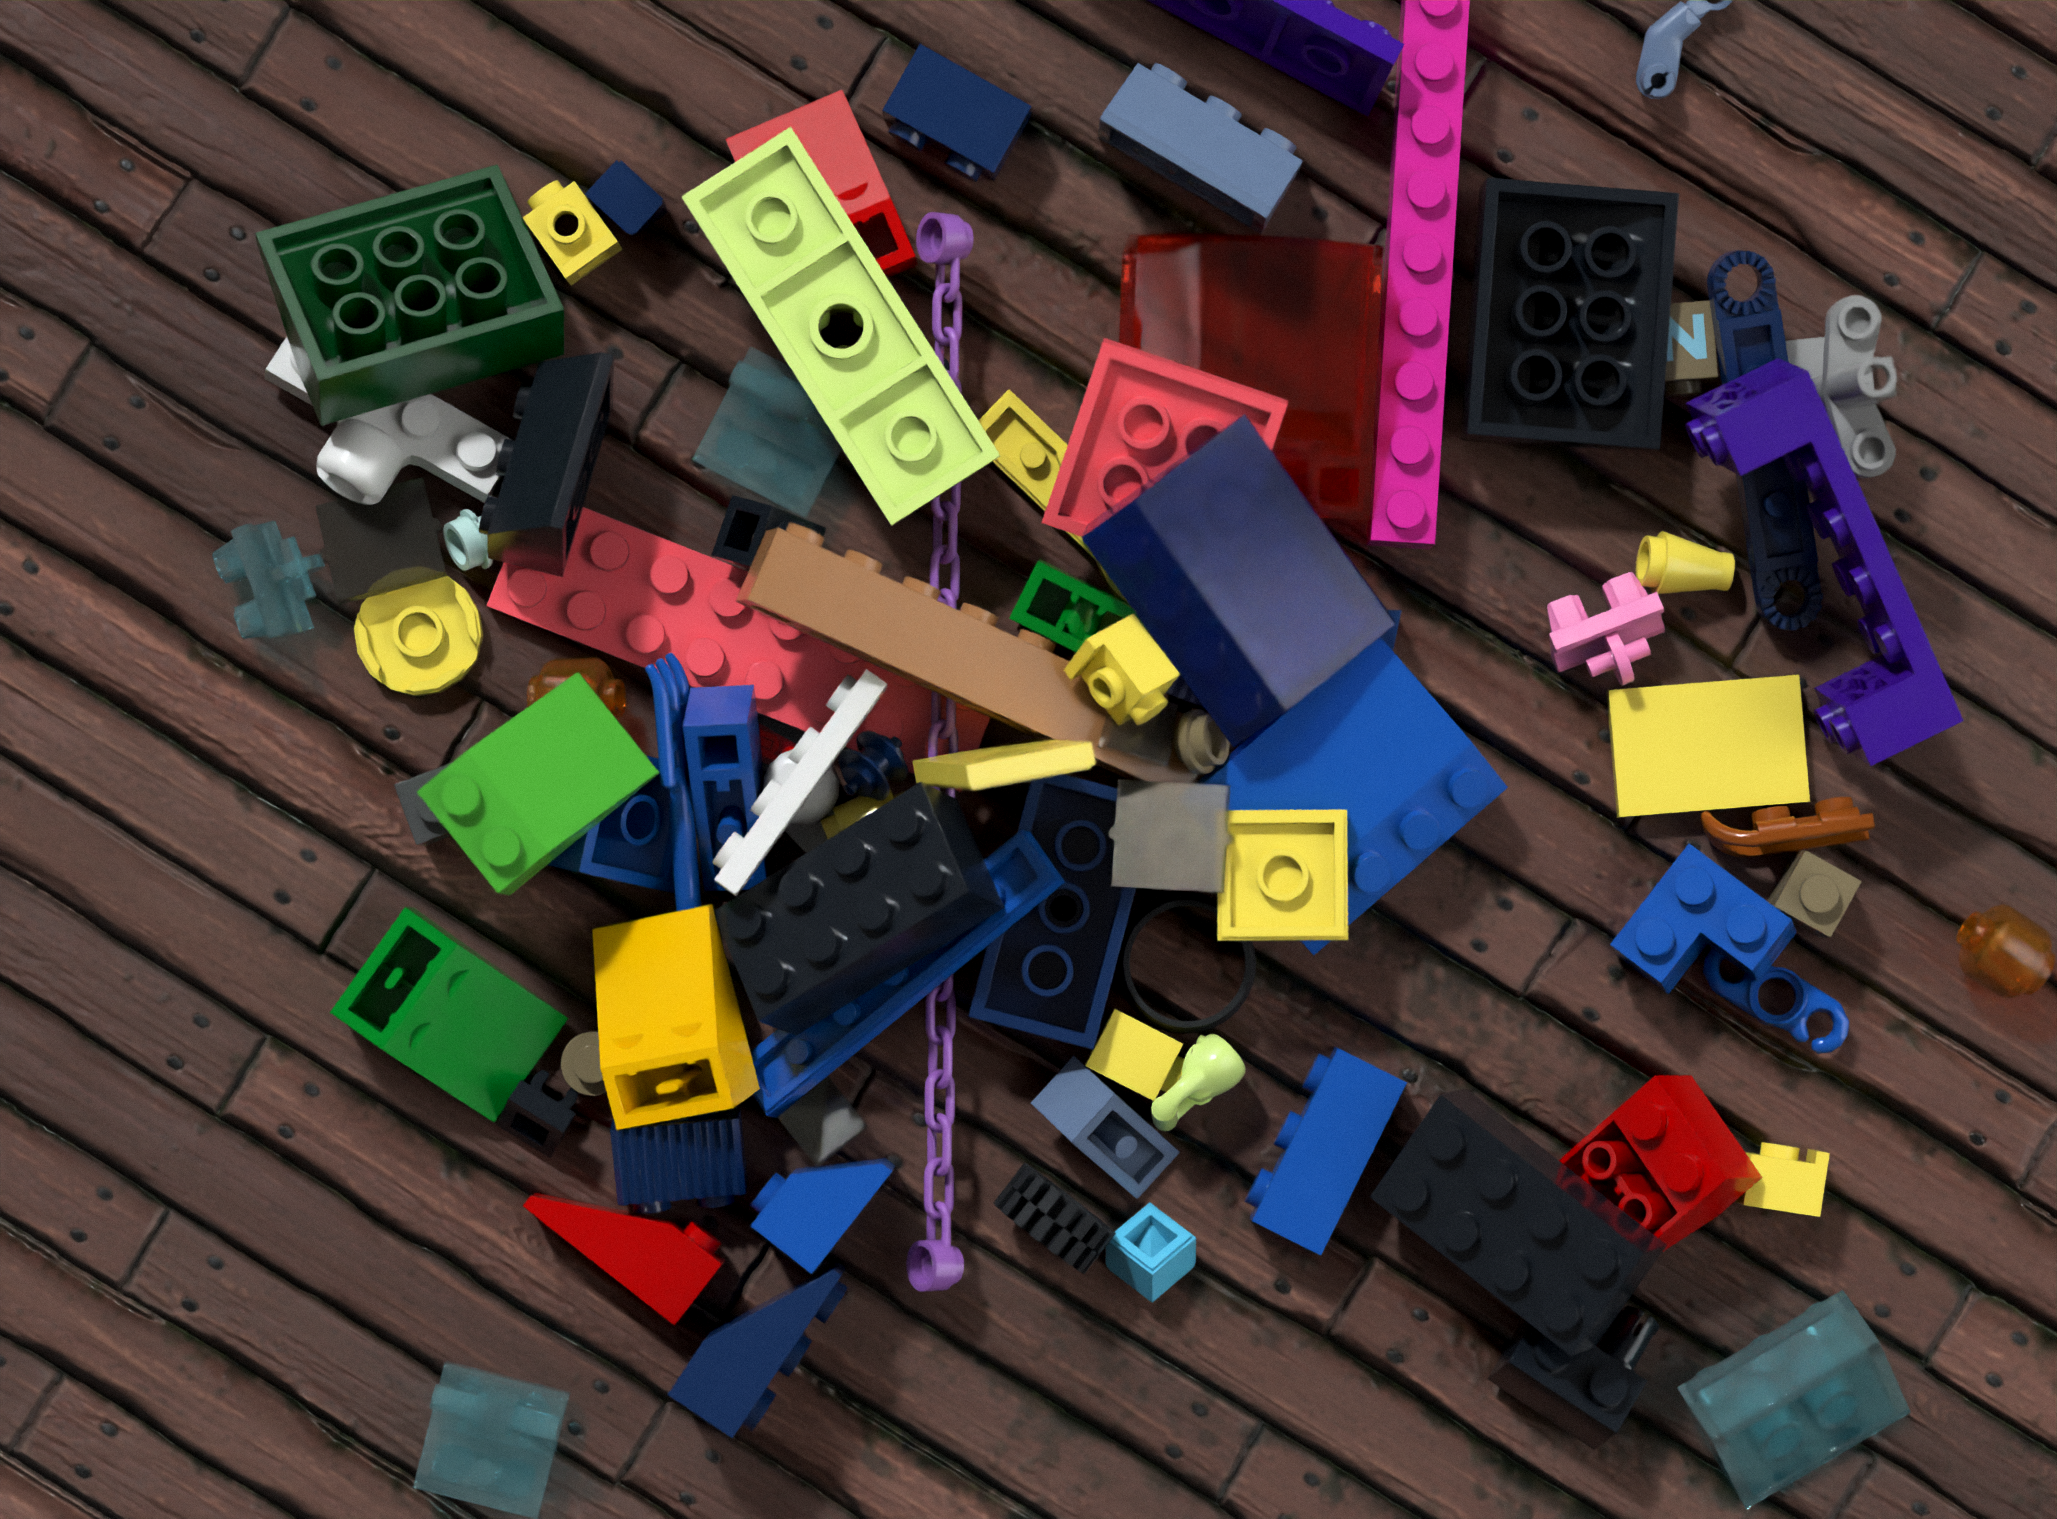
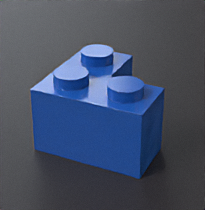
M1688 844L1611 942L1610 946L1621 960L1669 994L1706 945H1709L1755 981L1759 982L1795 936L1797 930L1792 919L1698 849Z

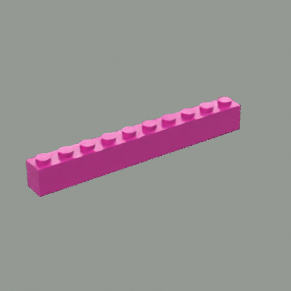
M1401 0L1399 41L1404 43V46L1397 59L1366 545L1431 549L1435 545L1470 0Z

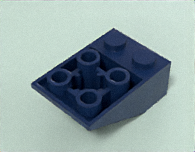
M837 1262L712 1330L667 1395L731 1438L734 1437L741 1425L752 1432L776 1396L775 1392L767 1388L774 1375L779 1371L789 1378L813 1341L803 1334L813 1317L825 1324L846 1293L848 1287L838 1281L846 1267Z

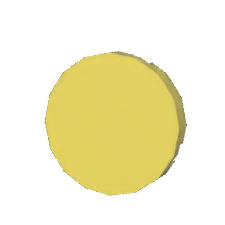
M423 568L397 571L376 583L361 604L354 626L357 653L370 675L391 690L414 696L441 693L463 680L478 659L483 640L480 611L469 592L445 574Z

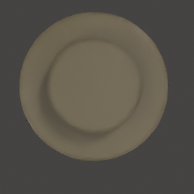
M1201 709L1185 712L1173 735L1176 756L1182 763H1185L1186 767L1193 774L1197 775L1210 773L1216 765L1223 764L1229 754V736L1221 717L1217 714H1207Z
M596 1031L582 1033L574 1037L566 1045L561 1057V1070L568 1085L575 1091L590 1096L606 1093L600 1069L599 1036Z

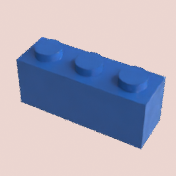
M1337 1047L1333 1048L1329 1058L1318 1053L1302 1085V1088L1312 1093L1301 1115L1291 1110L1289 1111L1273 1144L1283 1149L1272 1173L1263 1168L1260 1169L1245 1199V1203L1254 1207L1249 1217L1251 1221L1321 1256L1407 1082Z

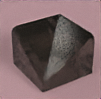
M830 1076L826 1077L778 1116L781 1123L817 1167L869 1126Z

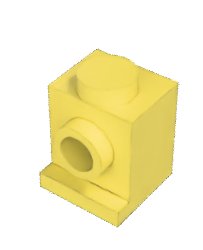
M558 180L553 181L528 199L527 203L532 211L522 218L570 286L622 250L614 235L575 181L563 188ZM565 214L574 215L578 218L579 222L578 229L570 236H561L555 230L557 219Z
M1134 613L1087 638L1064 669L1070 680L1078 676L1084 679L1095 701L1108 711L1118 726L1133 719L1136 725H1141L1157 715L1168 704L1164 694L1180 675Z
M1761 1142L1760 1154L1745 1153L1763 1178L1735 1202L1745 1206L1820 1217L1830 1153L1808 1149L1806 1161L1798 1160L1800 1148Z

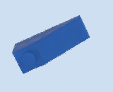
M754 685L690 688L683 732L704 891H726L714 880L721 869L712 862L734 831L745 838L759 818V816L750 811L764 790L761 738ZM767 856L742 890L750 889L769 877Z

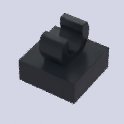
M542 1070L532 1078L530 1085L520 1080L509 1097L497 1122V1126L551 1158L564 1139L576 1114L572 1111V1108L577 1100L578 1092L570 1088L565 1097L560 1101H555L542 1093V1089L549 1073Z

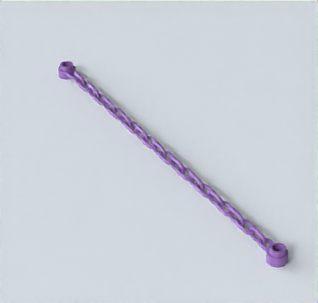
M930 212L922 218L918 226L916 246L918 254L924 262L935 264V291L932 298V332L935 338V354L944 366V346H950V371H946L962 394L961 382L958 378L959 339L962 334V295L959 291L960 260L968 257L972 250L973 231L971 226L958 215ZM945 265H951L950 283H945ZM953 301V328L948 326L942 328V302L950 303ZM961 482L951 488V502H940V495L930 501L931 509L934 513L933 552L930 557V585L939 589V563L944 565L951 563L950 589H940L941 593L937 601L957 609V600L960 593L957 514L961 505ZM943 521H948V545H942ZM933 691L931 693L932 726L928 734V758L937 756L938 738H949V754L958 752V731L955 727L956 702L946 698V719H941V695ZM946 788V794L955 798V789ZM953 974L926 995L925 1029L929 1039L928 1078L925 1083V1122L928 1126V1164L924 1172V1209L927 1214L926 1240H918L912 1244L906 1261L909 1281L920 1292L947 1290L961 1279L964 1271L962 1253L959 1248L951 1245V1212L954 1206L951 1126L955 1118L952 1038L955 1035L956 996L953 990ZM935 1000L939 1002L946 1001V1027L942 1025L935 1027ZM938 1045H943V1070H937ZM934 1088H946L945 1115L942 1113L934 1114ZM937 1133H942V1157H937ZM934 1176H945V1203L941 1201L933 1202ZM942 1220L941 1239H936V1221Z

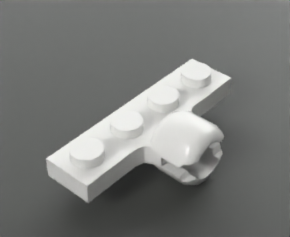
M286 337L265 369V379L312 405L301 380L288 338ZM428 394L336 421L337 427L317 456L316 465L318 476L332 490L353 502L363 505H372L380 502L401 468L409 464L422 467L485 503L487 497L492 495L502 477L496 476L497 463L505 438H510L434 395Z
M868 669L865 670L858 681L848 674L826 704L835 713L823 730L819 733L810 726L794 749L781 753L770 763L764 776V790L750 809L759 818L745 838L734 831L714 858L712 863L721 869L714 879L716 883L737 897L789 825L809 826L820 822V820L833 811V807H835L839 798V778L833 764L886 691L888 685L886 682Z

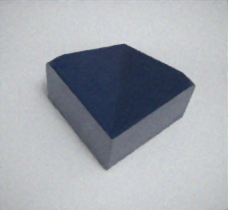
M616 160L585 193L591 204L597 205L630 235L640 233L661 219L667 212V205L664 199L623 161L618 162Z

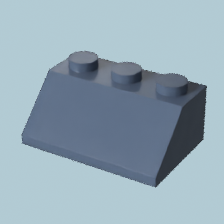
M1137 63L1100 117L1098 138L1257 233L1262 234L1301 168L1303 160L1293 155L1297 149L1296 145L1268 128H1264L1259 135L1240 124L1239 120L1242 114L1233 106L1217 97L1210 95L1207 101L1203 102L1186 92L1184 88L1187 85V81L1169 68L1155 63L1152 69L1149 70Z

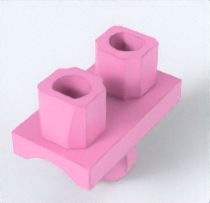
M1633 572L1612 578L1602 585V593L1609 610L1588 618L1579 595H1568L1547 605L1551 633H1549L1551 658L1558 673L1586 663L1591 677L1613 670L1622 686L1635 680L1631 662L1651 655L1646 639L1665 632V627L1661 615L1664 613V607L1657 592L1648 595Z

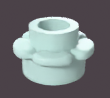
M469 509L461 510L460 516L457 519L444 525L443 535L445 544L451 558L461 570L466 571L476 566H482L483 569H487L493 563V559L488 558L487 535L479 533L481 516L477 517Z

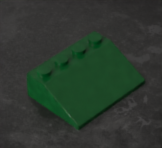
M498 164L255 233L256 243L301 380L321 426L564 355L563 305Z

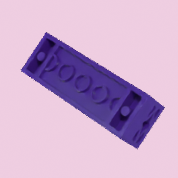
M1777 358L1686 402L1693 418L1692 421L1685 424L1686 431L1701 458L1709 456L1715 466L1721 465L1742 476L1782 456L1796 482L1805 480L1814 502L1806 505L1809 518L1821 539L1824 540L1830 537L1839 559L1832 562V568L1845 594L1848 597L1855 594L1865 616L1858 619L1857 623L1867 646L1873 654L1880 651L1882 653L1881 656L1814 688L1822 705L1814 710V715L1827 741L1830 744L1837 742L1845 755L1852 753L1872 766L1964 721L1809 371Z

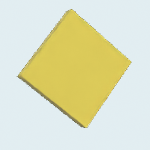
M1217 810L1218 941L1348 940L1347 810Z

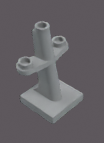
M1855 295L1840 299L1830 307L1825 319V337L1787 340L1786 348L1789 363L1809 371L1855 476L1871 478L1886 472L1895 459L1896 448L1876 404L1897 396L1895 385L1897 374L1893 366V357H1874L1882 320L1878 307L1870 299ZM1882 368L1887 375V383L1883 389L1874 390L1873 372Z

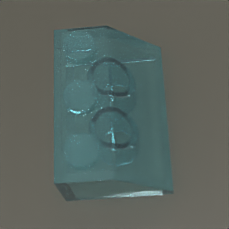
M1843 1290L1825 1301L1811 1305L1803 1314L1769 1334L1757 1337L1745 1348L1718 1364L1701 1370L1694 1378L1677 1387L1695 1425L1745 1509L1750 1508L1911 1413L1879 1340Z

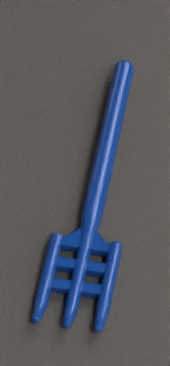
M668 653L665 656L667 663L664 659L659 658L655 662L656 667L653 664H649L645 670L653 689L660 784L662 787L670 789L669 826L676 911L699 907L702 904L695 817L688 787L689 770L683 732V722L690 690L682 665L673 653Z

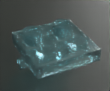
M750 346L744 360H739L728 381L731 385L692 460L807 520L843 449L790 366Z
M446 1361L439 1385L436 1384L430 1403L432 1414L413 1488L538 1519L571 1392Z

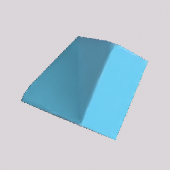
M1150 1202L1115 1231L1116 1234L1106 1246L1107 1268L1150 1302H1154L1173 1286L1196 1263V1237Z

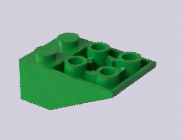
M405 907L330 1011L331 1014L377 1047L492 1122L498 1119L520 1080L525 1081L569 1019L414 907Z

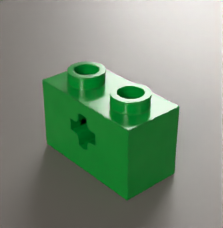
M1039 559L1009 619L1077 652L1087 638L1133 613L1148 630L1153 620V615Z

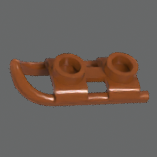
M1835 797L1819 801L1814 804L1816 815L1802 818L1791 816L1787 806H1775L1757 810L1751 814L1753 822L1752 831L1728 827L1715 819L1710 812L1704 811L1701 813L1703 829L1710 843L1728 855L1741 858L1869 840L1868 830L1875 829L1873 813L1860 815L1859 809L1854 807L1851 797Z

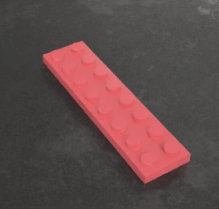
M583 507L563 577L503 562L486 605L487 607L642 668H646L649 664H653L656 667L655 662L659 658L664 659L667 663L665 656L668 653H673L685 671L689 686L696 688L754 685L757 713L805 732L811 726L820 733L835 713L826 706L835 690L848 674L858 681L865 670L868 669L888 684L887 689L845 747L859 752L856 743L857 736L863 731H872L890 739L895 736L901 740L902 746L900 749L904 755L908 772L914 774L913 760L928 758V734L932 726V691L735 602L748 571ZM941 695V719H946V697ZM956 702L955 727L958 731V752L979 749L991 718ZM938 738L937 756L949 754V738ZM955 789V790L962 793V790H963V789Z

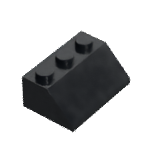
M599 352L539 362L533 384L521 383L513 413V419L521 420L516 441L505 438L496 469V476L504 477L498 498L493 496L487 497L479 524V533L487 535L489 559L563 577L613 408L614 355Z

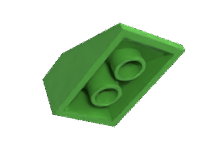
M577 672L468 749L420 788L417 793L498 894L511 895L660 772L588 682Z

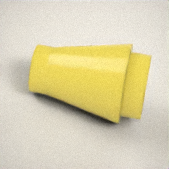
M1661 531L1657 537L1644 536L1640 543L1636 560V577L1641 586L1650 587L1651 592H1657V594L1702 590L1728 591L1731 587L1735 571V559L1732 553L1719 552Z

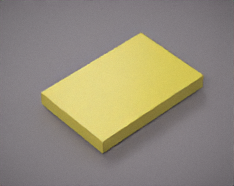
M1799 675L1606 691L1617 818L1810 802Z
M1035 738L913 760L916 783L923 782L931 787L978 790L1092 769L1091 765H1095L1092 742Z

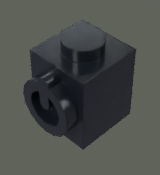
M732 495L711 555L749 570L767 530L780 528L786 531L788 524L794 523L824 537L826 527L774 506Z

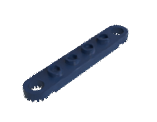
M1729 251L1721 255L1713 263L1708 273L1707 288L1722 385L1777 358L1789 362L1781 309H1779L1776 292V277H1774L1773 268L1767 260L1752 251ZM1739 264L1750 266L1757 276L1755 292L1744 301L1734 300L1728 295V290L1725 289L1727 273L1733 267L1739 266ZM1781 456L1742 476L1736 474L1756 608L1760 616L1767 623L1784 630H1797L1808 626L1811 621L1817 618L1816 615L1823 606L1821 605L1823 593H1821L1817 566L1818 555L1814 528L1806 509V505L1810 504L1808 488L1805 480L1800 482L1794 480ZM1786 580L1798 581L1804 590L1802 606L1791 615H1781L1773 605L1774 598L1772 596L1776 592L1774 591L1775 588H1778L1779 584L1786 582Z

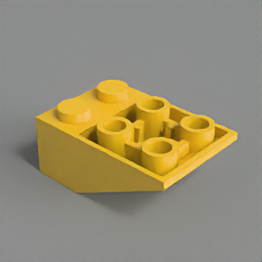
M712 904L592 929L600 1069L616 1130L735 1108L760 1089Z

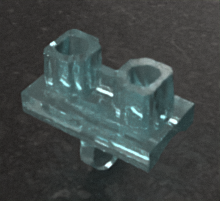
M276 521L258 525L249 523L231 530L233 539L214 551L212 557L218 574L225 583H234L248 578L253 591L254 600L234 607V618L241 637L248 639L269 636V639L298 635L313 629L314 626L305 601L316 597L309 575L325 567L321 554L303 558L295 537L282 540Z

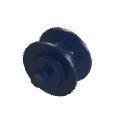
M863 731L857 736L856 740L859 752L845 749L838 756V763L846 782L844 790L849 795L857 793L864 797L882 801L890 794L887 780L902 782L908 776V767L900 749L902 742L895 736L890 739L872 731Z

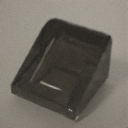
M1168 701V704L1157 715L1141 725H1136L1133 719H1130L1118 726L1111 715L1107 713L1098 748L1155 766H1168L1172 751L1178 704Z

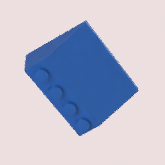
M1372 630L1232 751L1223 764L1216 765L1210 773L1203 776L1178 799L1208 832L1216 844L1217 810H1347L1349 926L1505 791L1508 786L1472 741L1378 633ZM1331 940L1299 942L1314 956Z

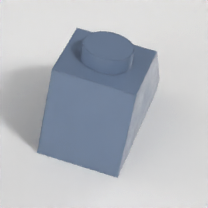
M1075 1056L1068 1061L1031 1102L1066 1138L1136 1199L1142 1195L1180 1153Z

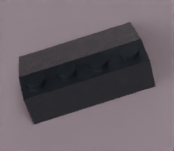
M1486 178L1479 188L1461 441L1523 446L1637 450L1660 449L1679 193Z

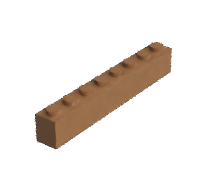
M789 523L786 531L775 528L765 532L735 602L1036 739L1092 742L1095 766L1181 805L1183 804L1178 798L1206 775L1193 774L1186 767L1185 763H1182L1176 756L1173 735L1176 727L1179 726L1183 713L1165 706L1157 715L1141 725H1136L1133 719L1118 726L1108 711L1095 701L1089 686L1081 676L1070 680L1064 672L1065 667L1070 661L1053 654L1056 644L1051 640L1023 629L1020 630L1018 637L995 627L999 618L994 614L968 603H963L960 611L937 601L941 593L939 589L918 579L905 576L902 584L879 574L883 566L882 563L849 549L844 557L821 547L825 538L803 526ZM1165 693L1164 697L1169 701L1170 696ZM1228 734L1230 754L1238 747L1241 740Z

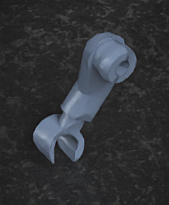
M1688 0L1685 4L1680 1L1648 28L1636 73V85L1644 96L1651 99H1661L1673 92L1677 82L1683 40L1702 25L1699 20L1710 10L1726 8L1732 0H1720L1717 3H1709L1707 0Z

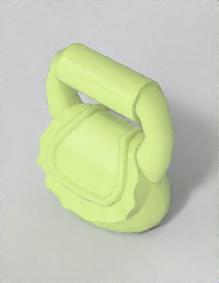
M1216 1034L1200 1035L1196 1044L1190 1047L1185 1056L1181 1078L1163 1096H1159L1152 1103V1119L1157 1129L1170 1131L1176 1126L1177 1121L1195 1104L1201 1106L1208 1103L1213 1097L1230 1090L1240 1082L1246 1072L1245 1064L1229 1043Z

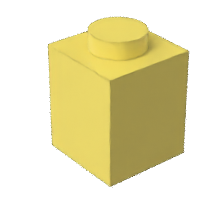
M1113 1008L1085 1066L1154 1101L1160 1090L1167 1092L1180 1079L1184 1058L1178 1056L1183 1043Z

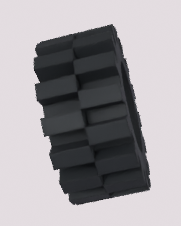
M1025 1162L993 1202L1014 1223L1083 1274L1087 1272L1116 1234L1081 1203Z

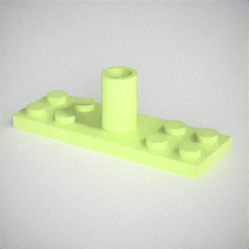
M791 127L681 196L891 526L1000 457L994 444ZM842 312L853 314L856 325L863 328L862 336L858 342L851 347L840 345L837 348L826 344L821 338V332L829 325L830 317Z

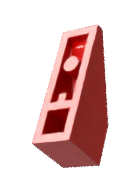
M540 1193L531 1195L523 1205L525 1209L673 1325L680 1320L726 1261L716 1253L722 1245L721 1242L694 1221H691L684 1228L673 1220Z

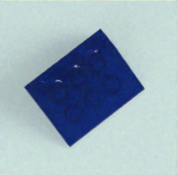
M1245 413L1089 522L1081 537L1233 747L1290 709L1396 623Z

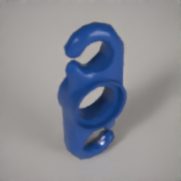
M1711 948L1704 959L1703 973L1711 990L1751 1015L1760 1023L1788 1031L1797 1042H1806L1809 1039L1807 1021L1813 1013L1819 1011L1827 1013L1833 1021V1029L1826 1037L1814 1039L1811 1043L1812 1050L1817 1054L1829 1053L1843 1044L1848 1036L1850 1021L1842 1005L1837 1000L1800 978L1793 971L1772 965L1759 982L1746 973L1739 981H1726L1719 972L1720 964L1725 957ZM1769 979L1784 980L1793 989L1795 996L1794 1004L1791 1010L1783 1015L1769 1014L1759 1004L1758 990L1762 983Z

